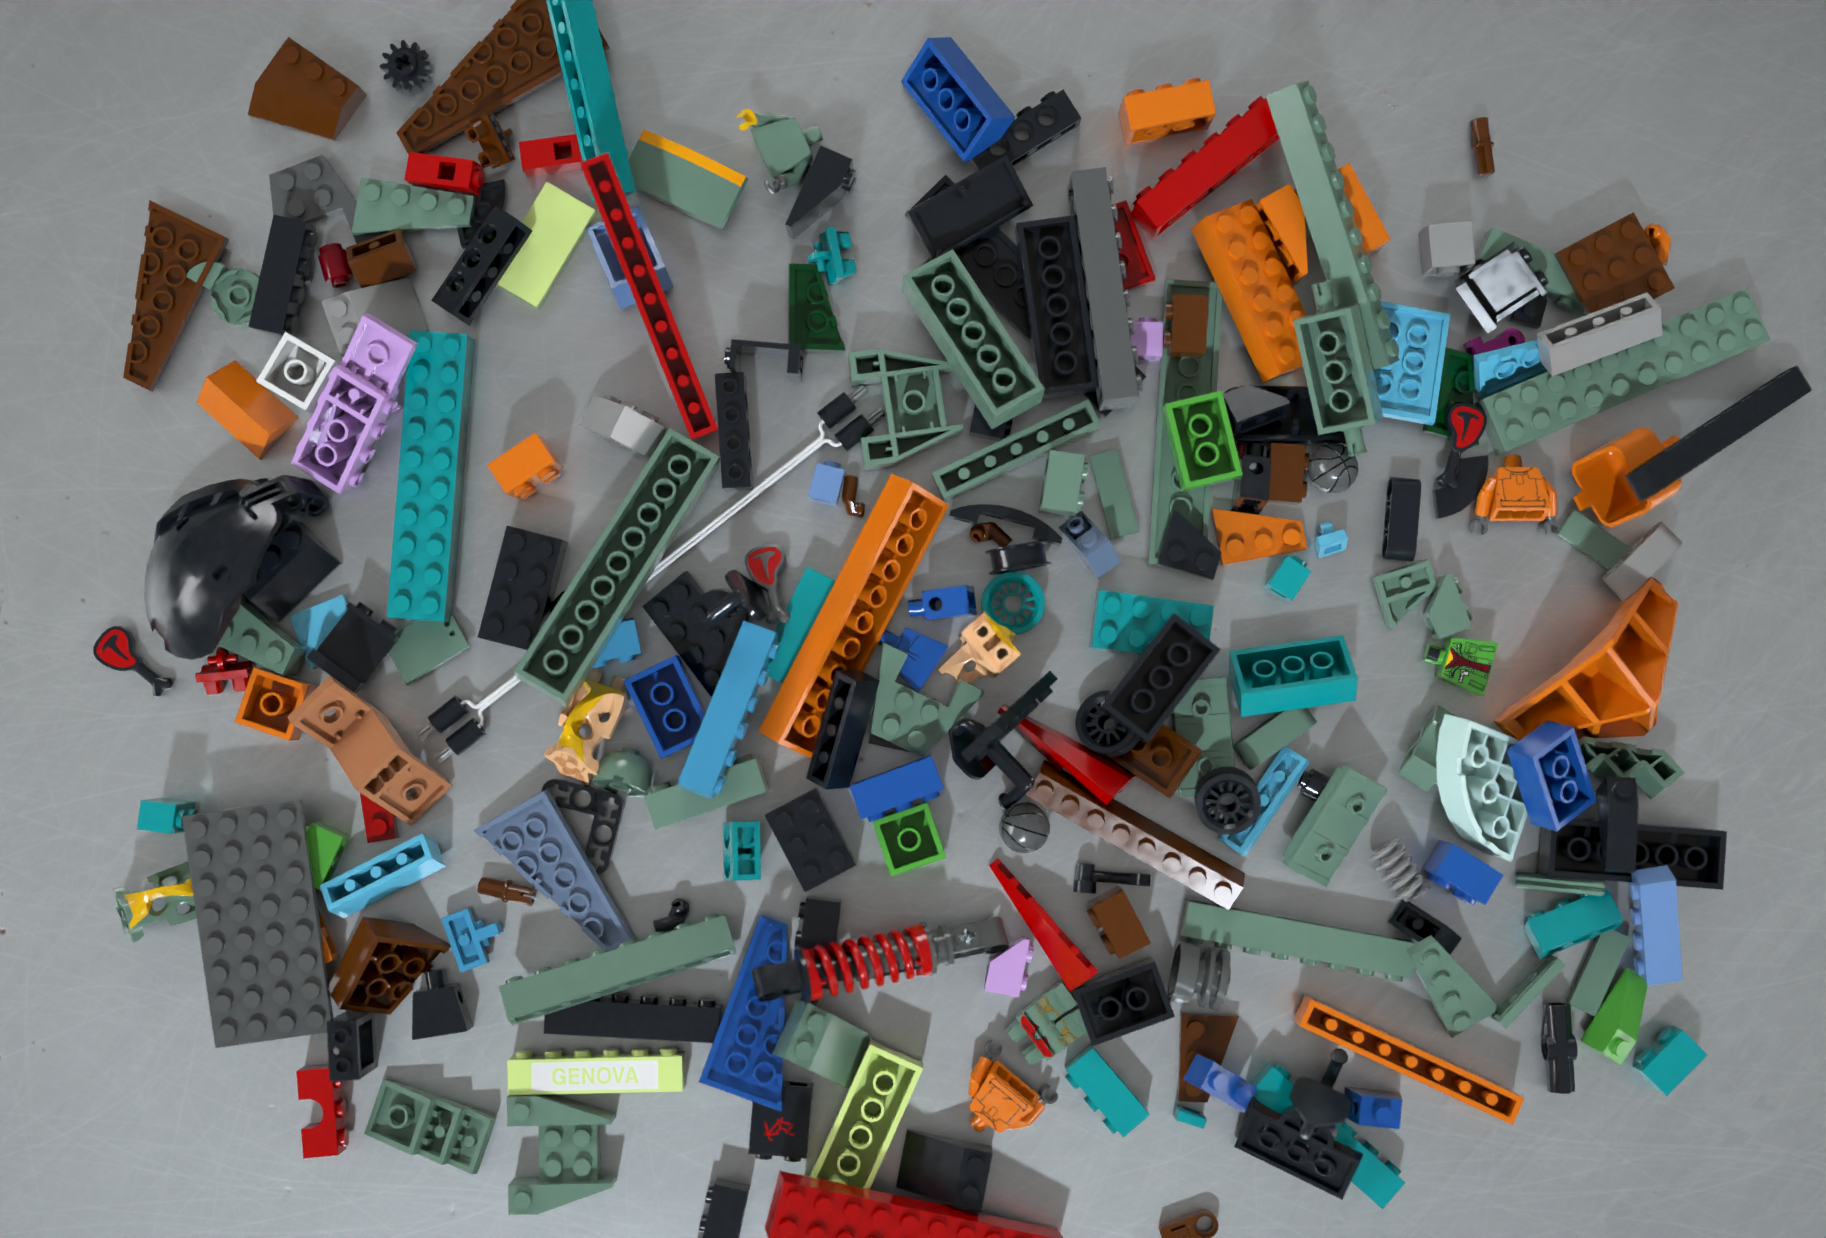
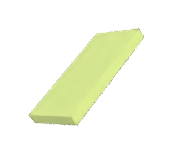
M546 181L522 221L524 225L532 230V233L497 285L539 309L585 233L586 227L589 226L597 213L596 210Z

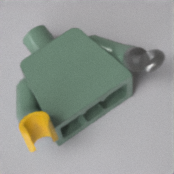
M743 109L736 115V118L742 117L746 120V122L739 126V129L745 131L750 126L753 127L751 129L752 137L773 180L774 188L769 185L768 180L764 181L766 190L776 194L779 190L799 184L809 170L810 162L813 160L809 146L823 140L817 124L801 131L796 118L771 113H754L750 109Z

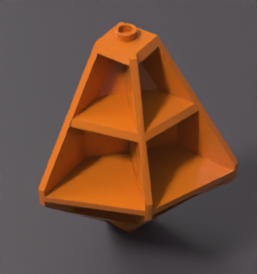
M1650 577L1635 593L1623 601L1611 622L1571 662L1503 711L1493 722L1507 736L1517 740L1523 739L1546 721L1574 727L1577 739L1583 736L1591 738L1645 736L1657 724L1658 703L1662 694L1678 602L1665 591L1664 586L1658 580Z

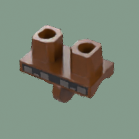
M492 111L469 121L470 126L464 132L472 143L479 141L483 152L478 154V160L483 168L492 167L494 169L515 160L510 149L511 146L506 138L513 134L511 128L503 131Z

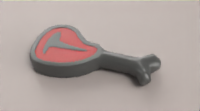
M766 544L756 547L745 556L746 570L751 580L768 594L771 612L766 618V622L771 625L777 621L787 623L791 616L790 613L783 609L778 590L780 587L779 577L787 563L786 554L780 546Z

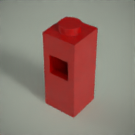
M576 134L519 142L522 170L527 177L582 170L580 163L583 161Z
M409 152L404 180L416 187L479 196L480 188L485 182L484 168L474 160Z

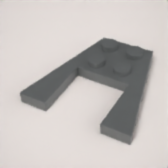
M323 155L269 175L273 215L312 223L344 211L352 232L357 201ZM378 233L353 235L356 244L380 236ZM309 274L305 276L303 286L312 283Z

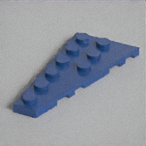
M760 915L699 1082L782 1112L783 1058L772 1053L784 1029L785 997L767 1002H759L751 971L761 965L786 962L788 925Z

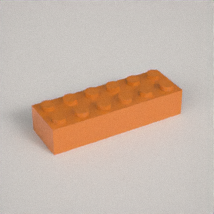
M1253 200L1244 201L1204 217L1191 228V231L1263 384L1303 367L1293 320L1305 316L1306 313Z

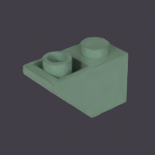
M1452 573L1439 576L1436 582L1437 588L1431 593L1423 611V616L1433 640L1442 639L1471 628L1470 621L1473 619L1468 605L1463 604L1460 597L1462 588L1459 580L1456 577L1453 578Z

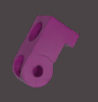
M1510 328L1497 335L1493 340L1483 343L1481 336L1463 344L1466 353L1472 354L1474 370V355L1525 343V337L1520 330Z

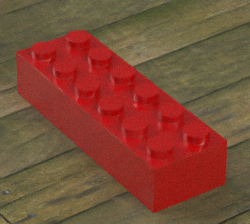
M1258 97L1248 106L1249 110L1243 117L1240 114L1234 116L1225 125L1226 128L1220 135L1215 132L1203 142L1204 146L1199 152L1196 153L1195 150L1189 152L1182 158V163L1175 171L1172 168L1168 169L1158 178L1159 182L1154 188L1147 186L1136 195L1137 199L1133 202L1134 208L1131 214L1151 240H1154L1280 139L1267 98Z

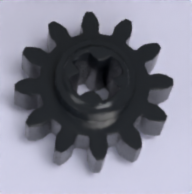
M402 40L401 48L399 49L394 44H390V48L393 51L391 55L382 53V56L387 61V63L380 65L381 70L386 73L383 77L387 83L393 82L392 86L396 91H399L403 86L408 93H411L412 85H416L420 90L423 89L420 80L429 81L431 78L425 70L433 68V65L426 61L429 58V54L426 50L420 51V46L417 42H414L409 48L406 41ZM409 64H411L410 68L404 67L402 69L403 65L408 66Z

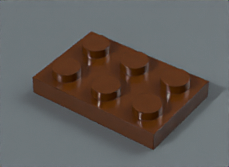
M1163 724L1149 743H1143L1139 740L1135 747L1126 754L1109 758L1171 799L1203 751Z

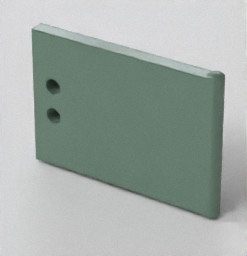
M451 613L450 623L416 620L399 630L395 634L400 639L390 650L389 654L405 684L410 685L413 681L470 648V645L454 615Z

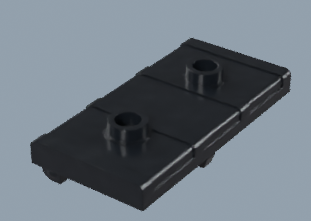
M1007 154L906 211V214L931 260L952 249L954 252L1034 205Z
M1254 386L1288 398L1290 405L1285 418L1235 436V443L1346 444L1344 432L1341 431L1318 435L1308 386Z

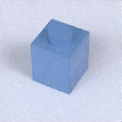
M824 460V464H816L808 495L809 499L838 505L846 474L845 470L840 469L841 464L829 460Z

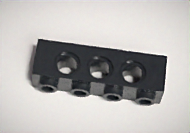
M1064 89L1058 93H1055V91L1049 92L1041 98L1039 105L1034 108L1027 106L1016 114L1017 118L1013 120L1003 137L993 144L1003 146L1005 152L1002 155H994L990 151V148L993 146L991 145L969 160L974 171L980 170L1007 154L1014 167L1080 126L1081 116ZM1042 115H1049L1053 119V123L1043 125L1039 122L1038 118ZM1017 130H1025L1028 132L1029 138L1018 140L1014 133Z
M494 205L431 301L470 326L532 233V230L512 215Z
M744 372L715 374L722 489L725 492L752 490L754 487L746 376Z

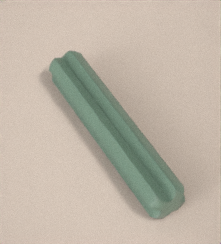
M1519 872L1516 875V886L1518 888L1603 896L1605 894L1606 883L1604 880L1555 877L1527 872Z

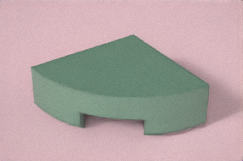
M207 262L200 263L190 269L186 274L187 278L197 283ZM214 262L202 286L214 291L217 279L225 272L227 267L221 263Z

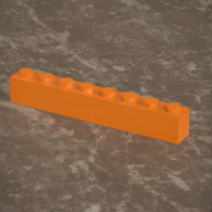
M1304 995L1293 1019L1298 1026L1511 1125L1514 1124L1525 1099L1510 1089L1307 995Z

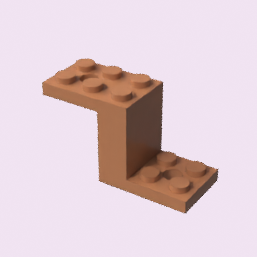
M331 676L320 684L288 716L293 725L332 751L357 791L410 826L452 787V784L446 777L410 752L385 714ZM336 709L331 716H324L328 710ZM417 787L414 792L406 793L410 788Z

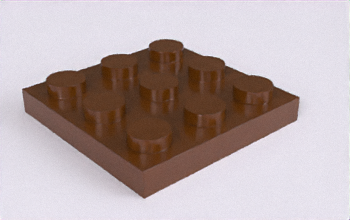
M1634 212L1554 254L1587 315L1644 293H1648L1653 299H1656L1675 288Z

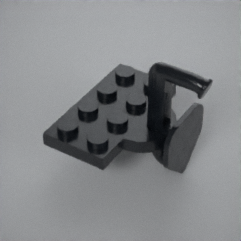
M735 569L725 574V580L731 590L719 588L704 593L690 573L686 571L642 606L711 697H713L743 621H750L749 613L757 620H763L770 615L762 589Z
M1051 671L1044 675L987 728L973 719L962 718L949 729L953 761L969 778L980 780L997 765L1014 783L1015 787L1010 792L999 795V804L1005 810L1017 803L1033 788L1034 779L1000 741L1039 705L1036 699L1042 703L1053 692L1050 686L1058 678Z
M1337 1048L1331 1052V1060L1321 1082L1308 1077L1298 1078L1289 1094L1293 1105L1286 1107L1281 1114L1254 1101L1234 1146L1343 1200L1363 1157V1153L1336 1141L1337 1129L1335 1125L1345 1122L1351 1108L1350 1100L1343 1093L1333 1089L1343 1064L1348 1061L1346 1051Z

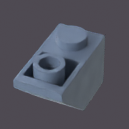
M1083 511L1059 527L1077 554L1098 579L1122 562L1110 540Z

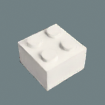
M285 332L256 382L314 414L318 405V398L329 381L328 378L331 370L336 365H340V363Z

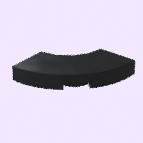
M504 179L485 183L480 188V194L476 197L472 226L457 228L460 244L463 249L468 246L494 205L505 211L507 185Z
M1488 455L1460 458L1456 471V477L1460 486L1452 488L1446 485L1443 488L1432 491L1436 519L1445 518L1460 512L1478 496L1488 473Z

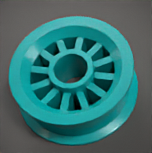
M1016 571L1005 572L993 578L986 586L981 599L982 613L985 611L997 624L1010 629L1015 635H1020L1034 628L1041 620L1045 609V597L1042 588L1031 576ZM1012 582L1017 583L1014 592H1012L1011 588ZM1006 584L1008 593H1006L1000 586ZM1022 584L1026 589L1020 594L1018 592ZM998 590L1003 598L994 596L995 591ZM1030 591L1033 597L1024 599L1023 596ZM1008 596H1016L1020 599L1021 607L1018 611L1012 612L1006 608L1005 600ZM992 600L1001 602V604L992 606ZM1034 601V607L1025 605L1027 602ZM1002 608L1003 611L996 616L993 610ZM1023 609L1032 611L1031 616L1028 617ZM1006 613L1007 618L1004 623L999 619ZM1018 614H1020L1026 621L1020 623ZM1012 615L1016 625L1009 624Z

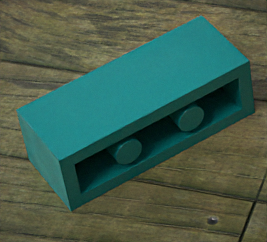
M1605 888L1603 896L1582 894L1581 899L1573 902L1570 899L1564 900L1556 904L1554 910L1547 913L1541 910L1531 914L1528 917V921H1526L1524 931L1541 960L1620 927L1624 918L1608 889Z
M1091 1043L1065 1065L1068 1072L1065 1078L1075 1089L1082 1088L1087 1094L1084 1098L1086 1103L1094 1112L1099 1109L1106 1118L1103 1122L1113 1134L1118 1131L1124 1138L1150 1115L1144 1105Z

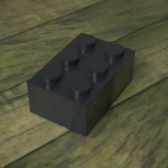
M818 787L765 814L804 892L857 865V861Z

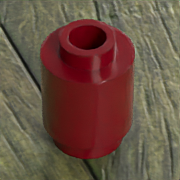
M331 243L320 247L318 259L325 283L332 285L333 288L349 285V280L354 276L347 261V251L342 248L340 243Z

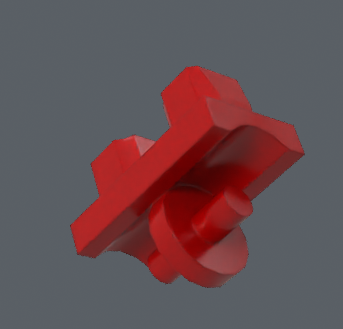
M218 647L216 656L207 657L209 665H203L201 672L195 674L196 683L203 682L207 695L222 693L225 690L223 680L228 679L232 680L234 691H245L253 667H256L255 662L251 660L238 662V654H229L227 649Z

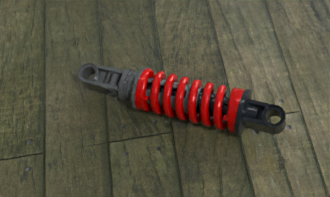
M991 917L979 922L950 928L946 925L938 926V929L930 930L925 922H920L917 925L905 927L902 934L899 930L892 929L888 932L887 937L883 933L878 932L873 935L872 940L868 936L863 935L858 938L857 943L852 939H846L842 946L837 942H831L827 949L821 945H816L813 949L808 950L798 947L794 949V960L761 965L754 968L751 974L759 1002L772 1001L780 997L800 993L804 1003L807 1004L823 998L822 985L828 984L830 994L837 996L839 994V981H843L847 993L854 991L853 978H856L860 987L866 990L869 988L870 979H874L875 984L880 987L884 985V976H889L892 983H898L900 979L899 973L903 972L907 980L914 978V970H916V976L933 977L936 976L937 966L945 964L950 966L954 965L955 960L998 953L1006 950L1009 947V942L1002 918Z

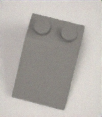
M410 277L348 291L321 301L338 350L343 357L362 316L367 313L408 338L410 330L430 331Z

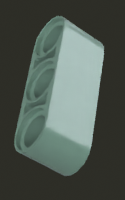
M1308 708L1281 711L1237 741L1233 748L1248 769L1251 770L1306 732L1317 721Z

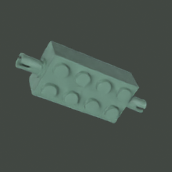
M1330 280L1312 284L1311 288L1317 311H1314V314L1299 317L1293 320L1318 435L1336 431L1344 432L1348 457L1355 456V454L1357 456L1367 453V449L1365 448L1361 428L1376 424L1383 419L1359 304L1338 308V306H1334Z

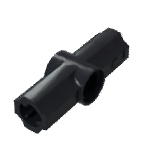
M1548 1002L1543 1004L1545 1035L1541 1037V1052L1543 1059L1546 1061L1547 1089L1550 1093L1569 1094L1575 1092L1574 1060L1577 1059L1578 1054L1576 1038L1572 1034L1571 1004Z

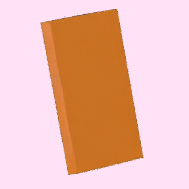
M234 360L206 377L196 403L261 460L299 417L266 387L256 382L257 379Z

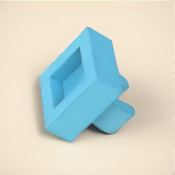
M1331 521L1319 525L1321 530H1318L1319 537L1316 538L1314 548L1318 558L1346 550L1348 537L1344 529L1334 531Z

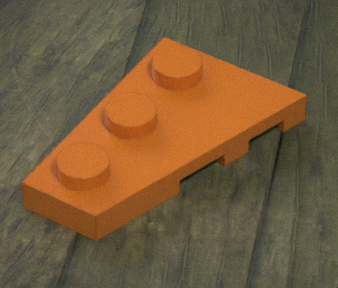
M1211 509L1217 546L1222 552L1220 556L1221 565L1307 549L1302 521Z

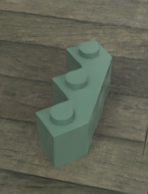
M1585 736L1578 740L1587 772L1592 771L1600 782L1606 776L1636 778V784L1650 800L1684 774V771L1665 750L1655 748L1651 750L1636 748V745L1614 741L1610 743L1596 741V738Z

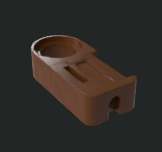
M1200 1209L1162 1223L1158 1229L1162 1238H1212L1217 1233L1219 1225L1211 1211ZM1203 1216L1211 1218L1213 1222L1211 1229L1206 1232L1198 1230L1196 1226L1198 1219Z

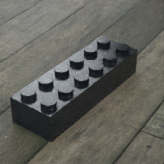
M1075 215L1019 222L1016 224L1015 234L1035 375L1045 388L1042 399L1096 392L1099 385Z
M1574 818L1557 832L1541 827L1539 874L1555 877L1632 882V873L1604 871L1598 820ZM1638 823L1636 870L1667 865L1676 879V886L1723 890L1727 831Z

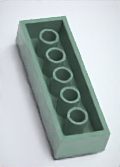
M953 249L903 275L902 292L991 429L1041 403L1045 388Z

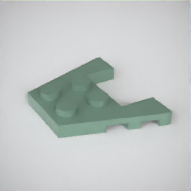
M883 642L877 674L880 682L873 703L869 731L882 739L923 757L983 696L985 691L960 679L947 705L918 693L895 681L908 654Z

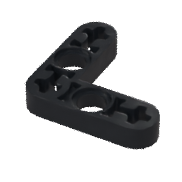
M562 779L547 781L543 785L542 791L554 787L555 784H558V789L564 792H569V786L574 788L569 796L570 804L565 803L568 797L557 796L555 798L558 807L594 815L585 854L590 861V858H594L598 851V848H592L593 843L600 847L608 846V852L602 850L600 860L604 861V865H600L595 869L598 875L604 873L611 864L625 808L623 798L615 792ZM581 790L587 791L591 796V802L586 807L579 806L575 800L576 794ZM611 797L615 799L614 803L618 805V809L612 810L610 819H616L615 824L608 820H599L600 815L606 817L608 808L604 806V802L610 801ZM601 825L608 826L612 831L610 840L606 842L600 841L596 836V831Z

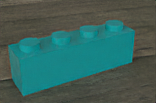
M806 567L785 610L790 613V620L787 623L779 622L775 630L780 648L776 658H770L767 669L770 670L768 677L783 684L835 580Z

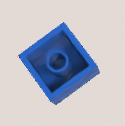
M1442 840L1438 841L1421 868L1428 873L1427 879L1447 890L1451 887L1453 889L1451 892L1453 896L1473 906L1476 902L1486 905L1504 876L1457 845Z

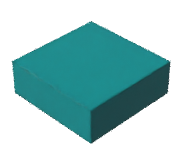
M1179 1104L1175 1105L1173 1116L1177 1121L1204 1129L1207 1119L1203 1112Z

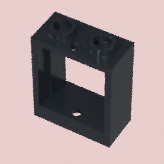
M345 1011L327 1021L330 1081L359 1080L377 1068L374 1013ZM334 1048H338V1049H339V1053H338V1054H335V1053L333 1052V1049H334Z

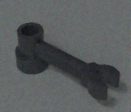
M1078 863L1077 880L1073 882V892L1096 894L1097 882L1150 886L1151 875L1095 870V864Z

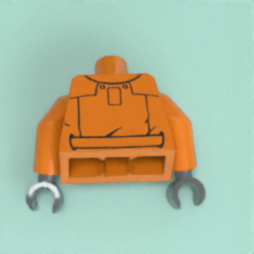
M1520 455L1506 456L1504 458L1505 467L1497 468L1495 474L1487 478L1478 493L1474 514L1477 516L1468 525L1470 533L1473 534L1474 525L1478 522L1482 523L1483 526L1481 535L1487 533L1488 524L1484 521L1485 517H1488L1489 521H1540L1538 530L1544 535L1547 534V525L1551 523L1552 533H1557L1560 530V523L1554 519V516L1557 515L1556 490L1545 477L1541 476L1540 470L1537 467H1523Z
M990 1040L984 1047L986 1054L984 1057L981 1056L970 1074L968 1094L972 1101L969 1108L975 1113L970 1119V1124L978 1132H983L988 1125L999 1133L1006 1129L1014 1130L1028 1127L1045 1110L1044 1106L1046 1103L1053 1104L1057 1101L1058 1094L1055 1092L1051 1098L1046 1099L1045 1092L1050 1089V1085H1043L1039 1089V1094H1037L998 1060L992 1063L993 1057L1001 1054L1002 1046L1000 1045L996 1054H991L988 1051V1046L992 1042Z

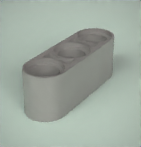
M1659 522L1602 577V581L1621 600H1625L1635 593L1680 548L1683 542L1663 522Z

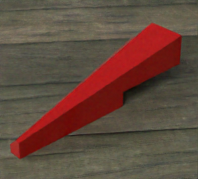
M1002 705L997 713L1001 716L1009 706ZM1029 716L1024 718L1014 728L1059 771L1065 768L1105 806L1137 777L1112 759L1096 754L1085 745Z
M996 858L989 865L1069 991H1072L1098 973L1095 966L1060 929L1051 916L1007 867Z

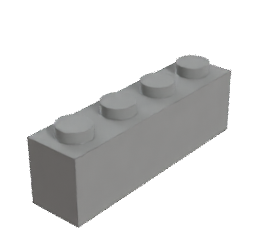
M1644 293L1537 333L1539 360L1551 376H1555L1662 336L1661 307L1648 293Z

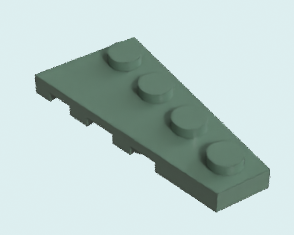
M361 177L351 233L357 236L366 233L383 234L399 228L401 231L406 230L409 232L430 228L471 227L476 198L470 195Z
M1431 935L1406 950L1446 1032L1451 1038L1501 1009Z

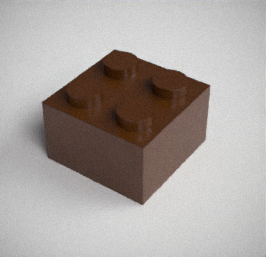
M1119 886L1088 901L1091 908L1086 911L1096 929L1102 928L1104 934L1100 938L1110 955L1115 953L1119 959H1122L1151 943L1124 890Z

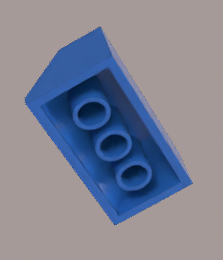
M951 37L927 38L901 80V83L964 162H968L1000 140L1015 119L1014 114Z

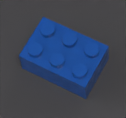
M680 656L670 657L623 680L661 759L693 745L706 710Z
M1546 721L1507 750L1531 824L1557 832L1597 801L1574 727Z
M932 755L863 779L849 786L861 820L868 818L869 822L885 817V811L894 807L896 812L908 809L913 806L912 801L922 797L924 802L940 796L939 791L944 789Z

